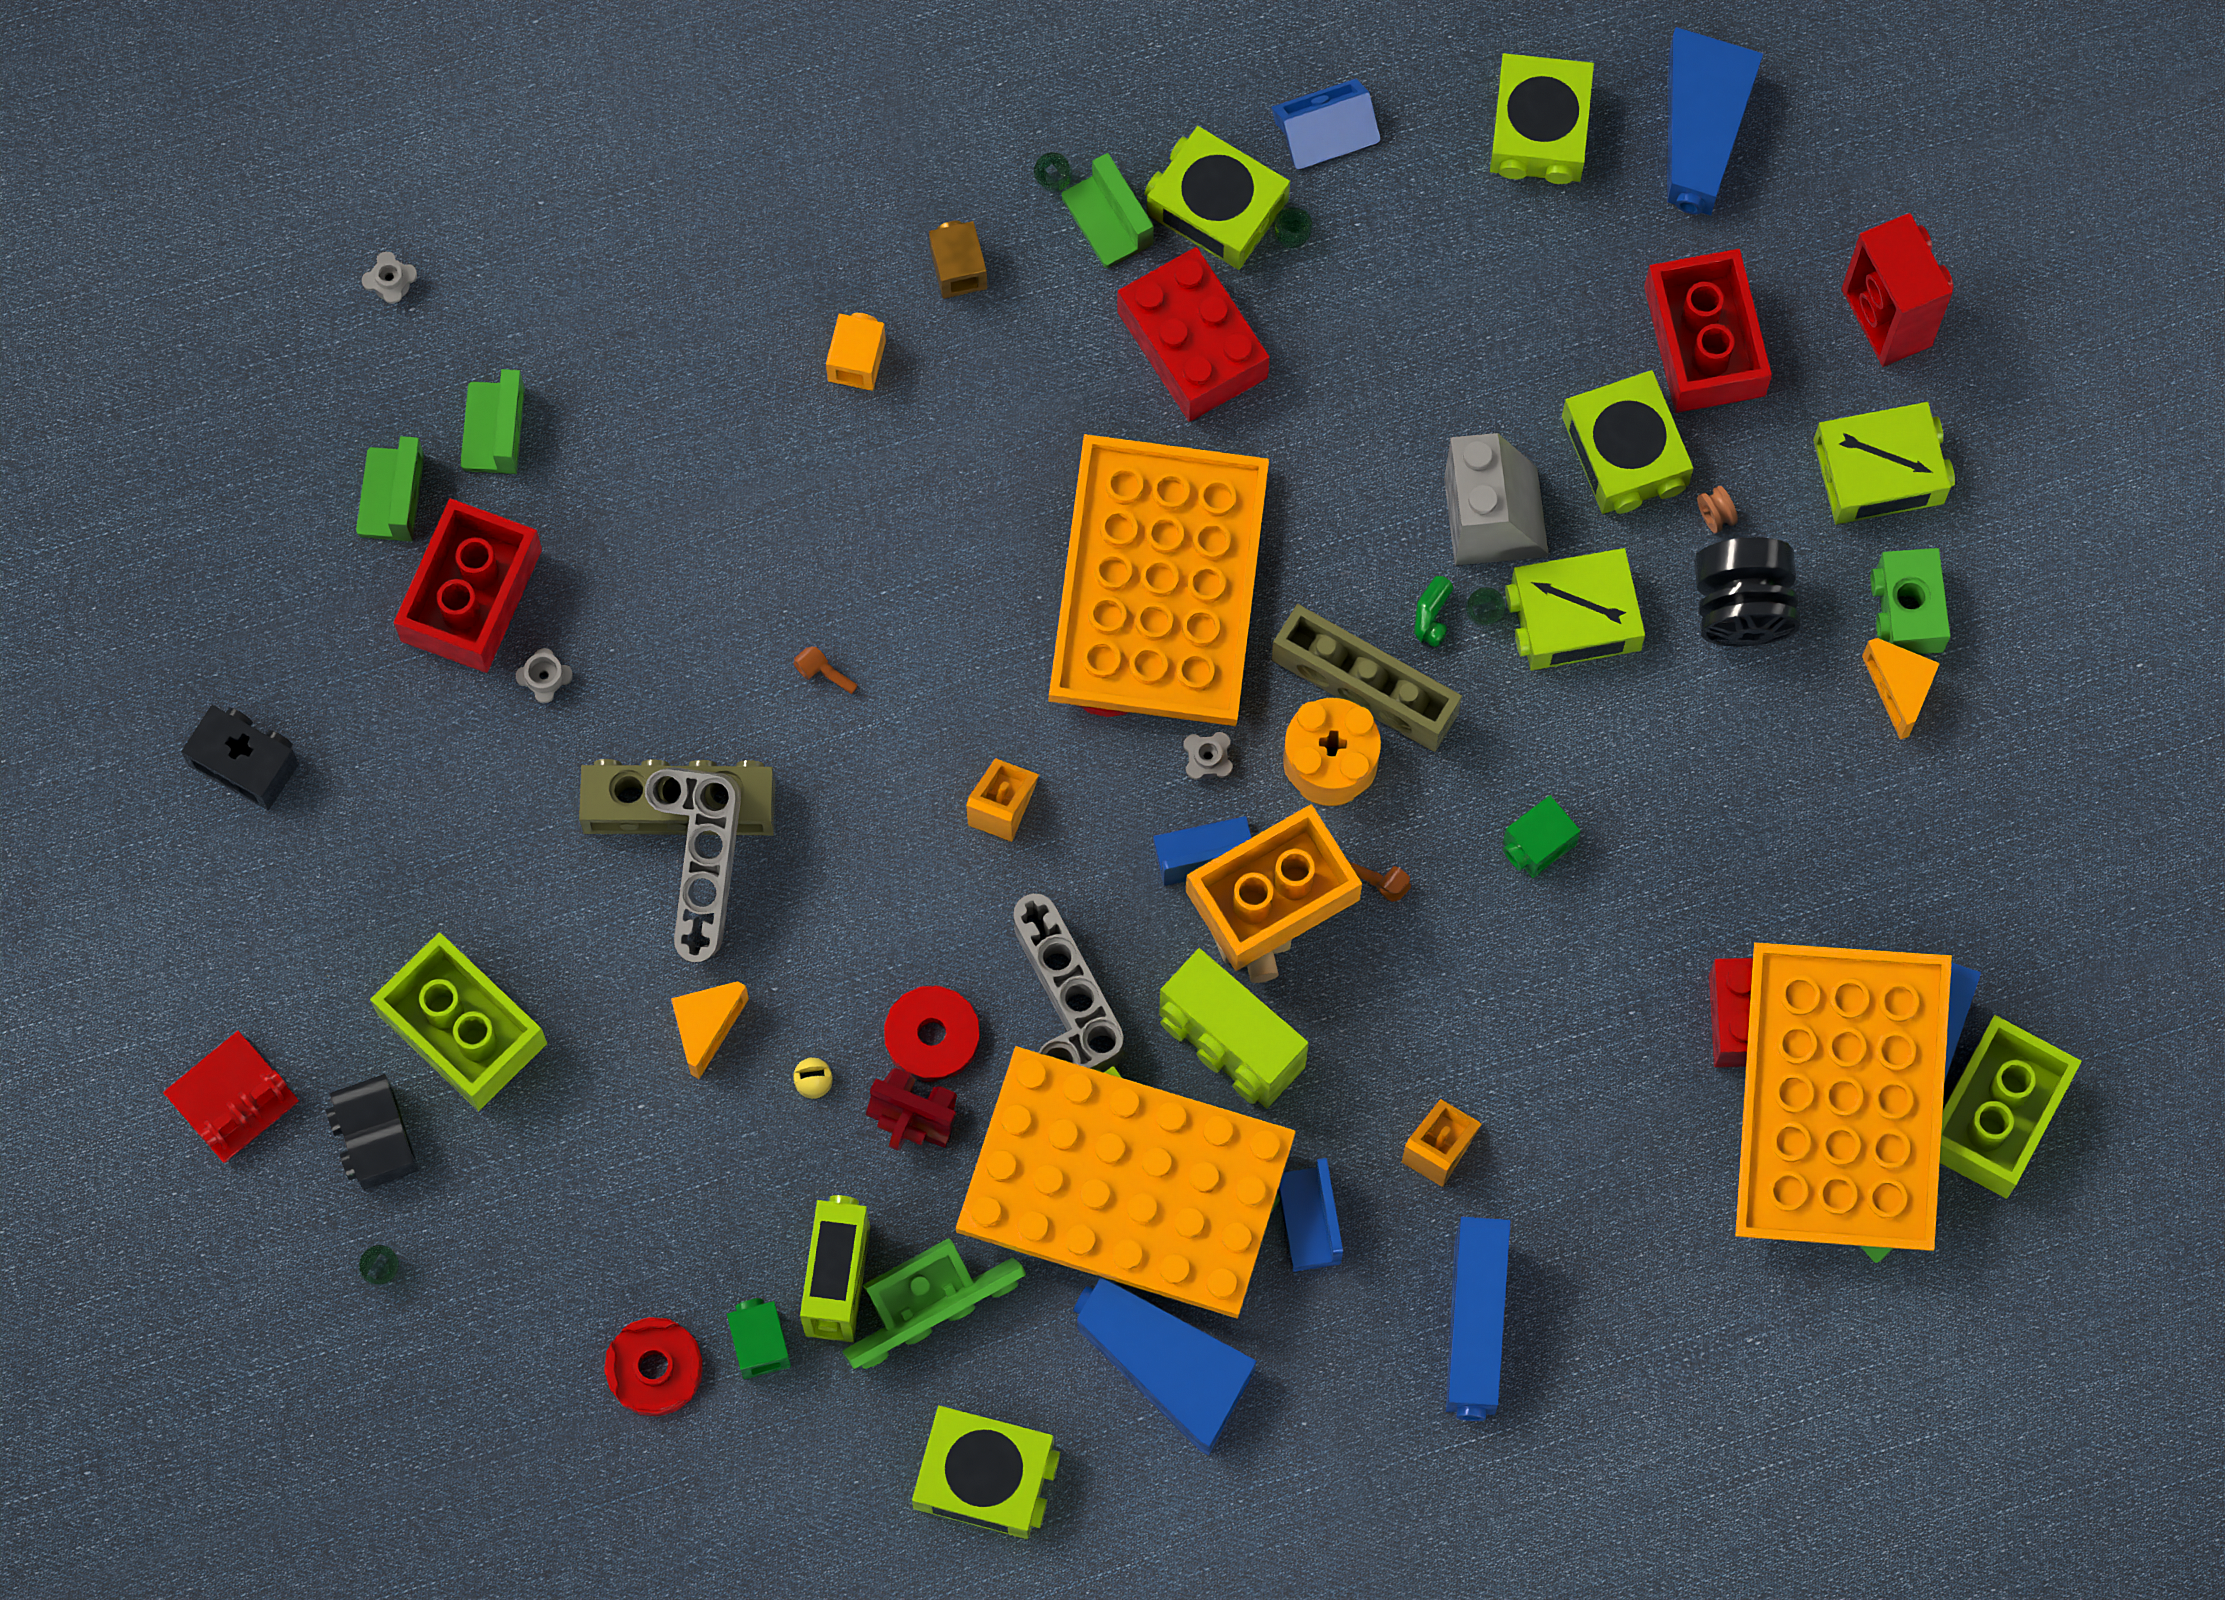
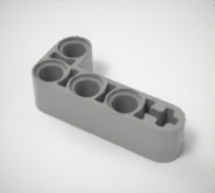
M677 767L664 768L653 773L648 778L645 785V797L655 810L689 816L674 945L678 954L685 960L702 962L715 955L723 941L741 803V789L731 776L722 773ZM665 776L673 777L681 786L680 797L675 803L665 802L658 794V784ZM711 783L722 784L728 791L729 800L723 809L712 808L705 799L706 789ZM710 830L720 836L723 847L717 857L707 856L701 851L699 839L704 831ZM705 878L714 884L716 898L712 904H702L696 900L693 894V886L698 879ZM689 912L696 914L714 913V919L707 918L703 920L701 931L702 936L710 939V944L702 946L697 951L695 950V942L689 941L687 935L697 930L699 916L690 918Z
M1033 893L1024 896L1017 902L1014 908L1015 934L1067 1030L1066 1033L1045 1043L1038 1053L1054 1058L1062 1057L1069 1060L1070 1063L1094 1070L1100 1069L1104 1073L1112 1066L1116 1067L1123 1057L1124 1036L1122 1029L1053 902L1042 894ZM1034 914L1038 920L1043 919L1044 934L1046 936L1044 940L1041 941L1036 925L1033 922H1027L1029 915ZM1056 953L1067 956L1071 961L1062 970H1052L1044 962L1050 955ZM1078 994L1089 997L1093 1002L1090 1008L1082 1012L1070 1009L1066 1003L1072 996ZM1097 1036H1107L1114 1041L1115 1046L1109 1052L1097 1053L1089 1047V1043Z

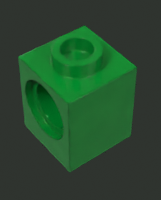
M1549 795L1505 829L1502 842L1505 845L1503 852L1508 861L1517 870L1521 871L1524 868L1534 878L1577 845L1581 830L1553 797Z
M762 1298L750 1299L735 1306L736 1311L726 1313L744 1380L791 1367L774 1301L765 1303Z

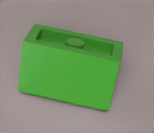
M1109 153L1092 161V176L1062 192L1063 202L1104 268H1110L1153 245L1154 226Z
M501 369L500 383L470 382L468 384L461 454V468L463 471L517 474L525 392L520 370Z
M400 436L398 449L370 447L367 450L356 527L359 537L413 541L424 461V452L419 438Z

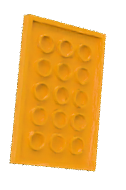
M1084 434L1049 690V702L1236 726L1269 459Z
M1754 942L1735 1237L1934 1251L1952 955Z
M1015 1046L955 1228L956 1233L1238 1319L1296 1131Z

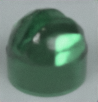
M1050 152L1042 155L1037 160L1034 166V176L1045 190L1059 192L1065 189L1071 182L1072 167L1063 155ZM1051 164L1063 177L1058 182L1045 170Z
M1295 207L1280 211L1275 218V235L1278 242L1284 247L1291 249L1302 247L1307 243L1312 228L1310 215L1303 209Z
M1490 587L1477 589L1469 596L1466 602V613L1469 619L1479 626L1493 625L1503 616L1505 611V601L1502 595ZM1494 601L1495 610L1475 615L1472 607Z
M383 1245L372 1246L362 1254L359 1260V1273L371 1285H385L398 1272V1257L389 1247ZM381 1254L388 1258V1260L382 1266L375 1279L368 1275V1272Z

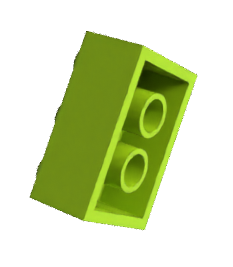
M440 932L370 999L377 1015L478 1112L547 1045L542 1028Z
M1198 948L1160 989L1159 1016L1163 1018L1160 1021L1162 1027L1176 1040L1181 1042L1186 1038L1199 1049L1196 1053L1197 1057L1210 1070L1218 1073L1222 1069L1235 1081L1232 1086L1236 1092L1250 1104L1258 1101L1268 1109L1305 1069L1309 1042L1202 949Z
M1994 1015L1943 1108L1940 1163L2007 1199L2017 1185L2082 1061Z

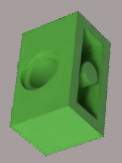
M1939 548L1882 552L1877 568L1871 569L1870 574L1873 597L1880 596L1882 613H1877L1876 615L1877 637L1916 654L1944 652L1950 639V629ZM1900 596H1910L1918 602L1920 607L1917 609L1904 608L1897 598Z

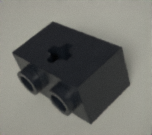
M211 705L181 750L188 766L269 811L299 765L291 749L293 744L273 730H268L264 734L251 727L253 724L252 720L234 708L229 707L225 712ZM250 749L251 754L249 757L241 754L237 759L234 755L237 751L245 754Z

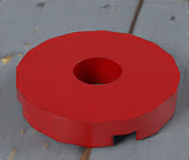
M921 986L903 994L890 1008L884 1024L885 1046L893 1064L898 1069L910 1073L915 1079L923 1082H938L937 1080L948 1077L952 1078L962 1073L974 1060L980 1043L979 1020L971 1004L957 991L942 986ZM937 1023L945 1029L946 1035L941 1043L927 1045L919 1039V1030L925 1024Z
M648 1317L628 1324L616 1336L615 1340L611 1342L606 1351L604 1372L611 1393L623 1407L639 1415L660 1417L678 1411L693 1398L702 1382L704 1363L697 1341L685 1328L667 1318ZM652 1354L661 1355L668 1361L666 1372L657 1379H648L640 1372L643 1359Z

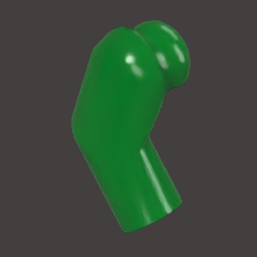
M1435 576L1417 602L1414 634L1421 643L1425 641L1432 647L1440 646L1448 631L1445 624L1436 621L1439 610L1454 590L1453 584L1446 577Z

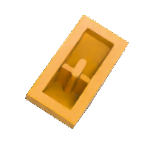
M1879 638L1868 641L1862 658L1901 740L1909 737L1940 663Z
M995 758L968 797L966 804L968 826L1012 842L1037 784L1039 774Z
M738 981L671 998L691 1075L698 1079L701 1078L749 1000L746 986Z
M1440 1099L1408 1139L1404 1148L1402 1163L1444 1187L1482 1123Z

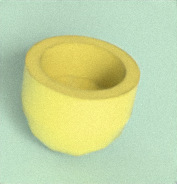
M809 1057L802 1060L796 1066L793 1074L797 1091L806 1098H820L832 1086L833 1077L831 1069L825 1061L819 1058ZM824 1070L825 1075L811 1076L803 1079L800 1077L801 1073Z

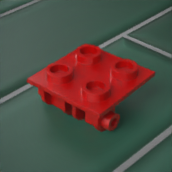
M239 1031L231 1035L163 1092L223 1163H226L299 1102L298 1098L286 1086L287 1084L281 1076L271 1069Z

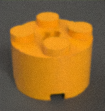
M1341 698L1319 699L1307 702L1299 708L1286 731L1283 764L1289 781L1300 791L1303 797L1319 805L1338 806L1354 800V797L1361 794L1372 784L1377 772L1381 741L1379 730L1371 712L1356 703ZM1327 748H1336V756H1328Z

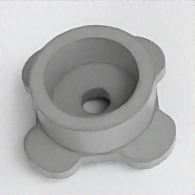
M382 252L377 256V264L371 272H367L362 276V284L367 291L374 290L377 296L385 300V302L395 304L406 295L410 283L415 282L417 271L413 265H404L397 261L392 252ZM389 274L394 276L393 280L387 281L385 279V277Z
M547 648L537 650L526 661L525 666L520 667L516 672L517 683L520 686H527L535 693V699L540 703L551 702L554 699V692L562 685L569 684L573 678L571 668L567 665H561L559 660L553 655V652ZM547 672L549 676L547 679H541L540 674Z
M1216 732L1212 737H1199L1196 734L1189 735L1184 740L1183 745L1189 755V763L1186 766L1187 775L1194 780H1200L1201 778L1213 779L1216 777L1225 778L1229 776L1233 769V764L1228 760L1227 755L1230 738L1223 732ZM1206 752H1210L1213 755L1210 760L1204 758L1203 755Z

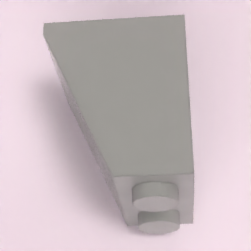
M1499 433L1451 437L1444 482L1455 566L1548 557L1537 466Z

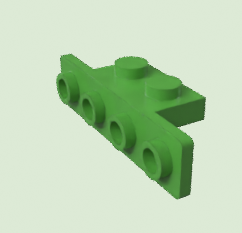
M948 1238L863 1284L884 1328L845 1348L842 1352L854 1369L861 1365L864 1369L873 1367L883 1362L889 1356L888 1351L905 1342L907 1345H911L928 1337L932 1333L931 1327L948 1318L949 1321H956L967 1316L975 1309L974 1303L991 1295L993 1298L1009 1293L1018 1286L1017 1280L1024 1277L1026 1272L1023 1266L1013 1257L971 1279L953 1242Z

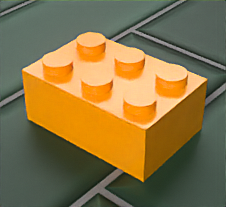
M1312 804L1187 874L1186 878L1187 895L1235 971L1360 901L1362 882Z

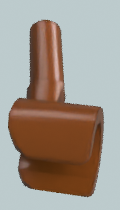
M807 647L794 658V667L807 680L820 671L824 677L851 695L858 687L856 683L835 670L817 647Z
M1348 861L1358 878L1375 886L1382 896L1391 902L1400 900L1411 888L1409 875L1397 866H1393L1383 877L1376 871L1374 872Z

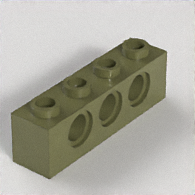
M1296 604L1273 641V662L1337 698L1349 700L1368 709L1376 720L1433 752H1436L1459 714L1462 695L1299 604Z
M600 759L594 761L593 765H581L579 821L583 834L687 835L689 816L655 810L645 797V785L653 773L664 768L677 767L731 776L741 789V803L736 835L774 836L775 777L773 767H765V764L762 762L745 760L737 762L736 766H717V763L713 761L694 760L689 762V766H670L668 762L656 759L642 761L641 765H622L617 760ZM665 776L658 784V794L665 802L670 803L666 800V796L670 791L681 788V786L673 777ZM711 783L706 789L705 799L712 808L723 809L727 805L713 800L718 791L726 789L722 784ZM627 788H637L643 792L641 797L633 803H624L618 799L620 793ZM710 830L702 833V835H718Z

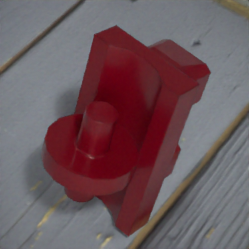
M893 1068L883 1081L875 1079L870 1088L869 1094L871 1095L866 1116L878 1120V1128L892 1133L889 1143L890 1148L900 1151L905 1140L921 1146L926 1140L946 1148L951 1138L956 1115L954 1108L957 1094L939 1086L933 1087L928 1099L915 1095L912 1092L916 1079L910 1073L898 1068Z

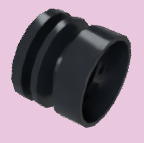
M1763 537L1737 538L1715 543L1696 553L1694 563L1697 590L1706 596L1700 600L1699 614L1703 617L1700 629L1701 636L1707 642L1731 647L1757 646L1786 639L1799 631L1801 625L1800 613L1796 610L1798 595L1792 589H1789L1796 580L1794 550L1789 543Z

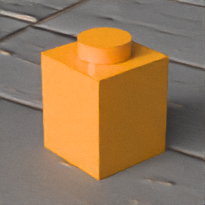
M853 313L851 316L838 315L826 361L828 382L874 390L886 343L883 322H878L875 317L865 313Z

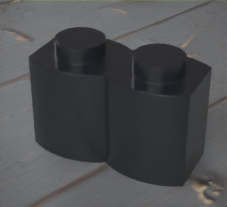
M386 1074L330 1093L333 1107L325 1110L334 1136L336 1137L341 1134L344 1136L348 1151L340 1153V1158L349 1181L357 1178L363 1190L419 1171L394 1090Z

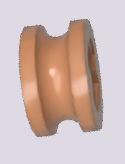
M1722 486L1713 488V494L1710 496L1706 493L1698 495L1697 501L1700 512L1713 533L1722 531V525L1725 523L1729 526L1738 523V515L1733 501Z

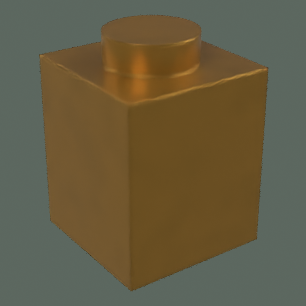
M949 221L938 226L936 230L929 231L930 251L942 298L945 299L987 289V272L974 221L967 223Z

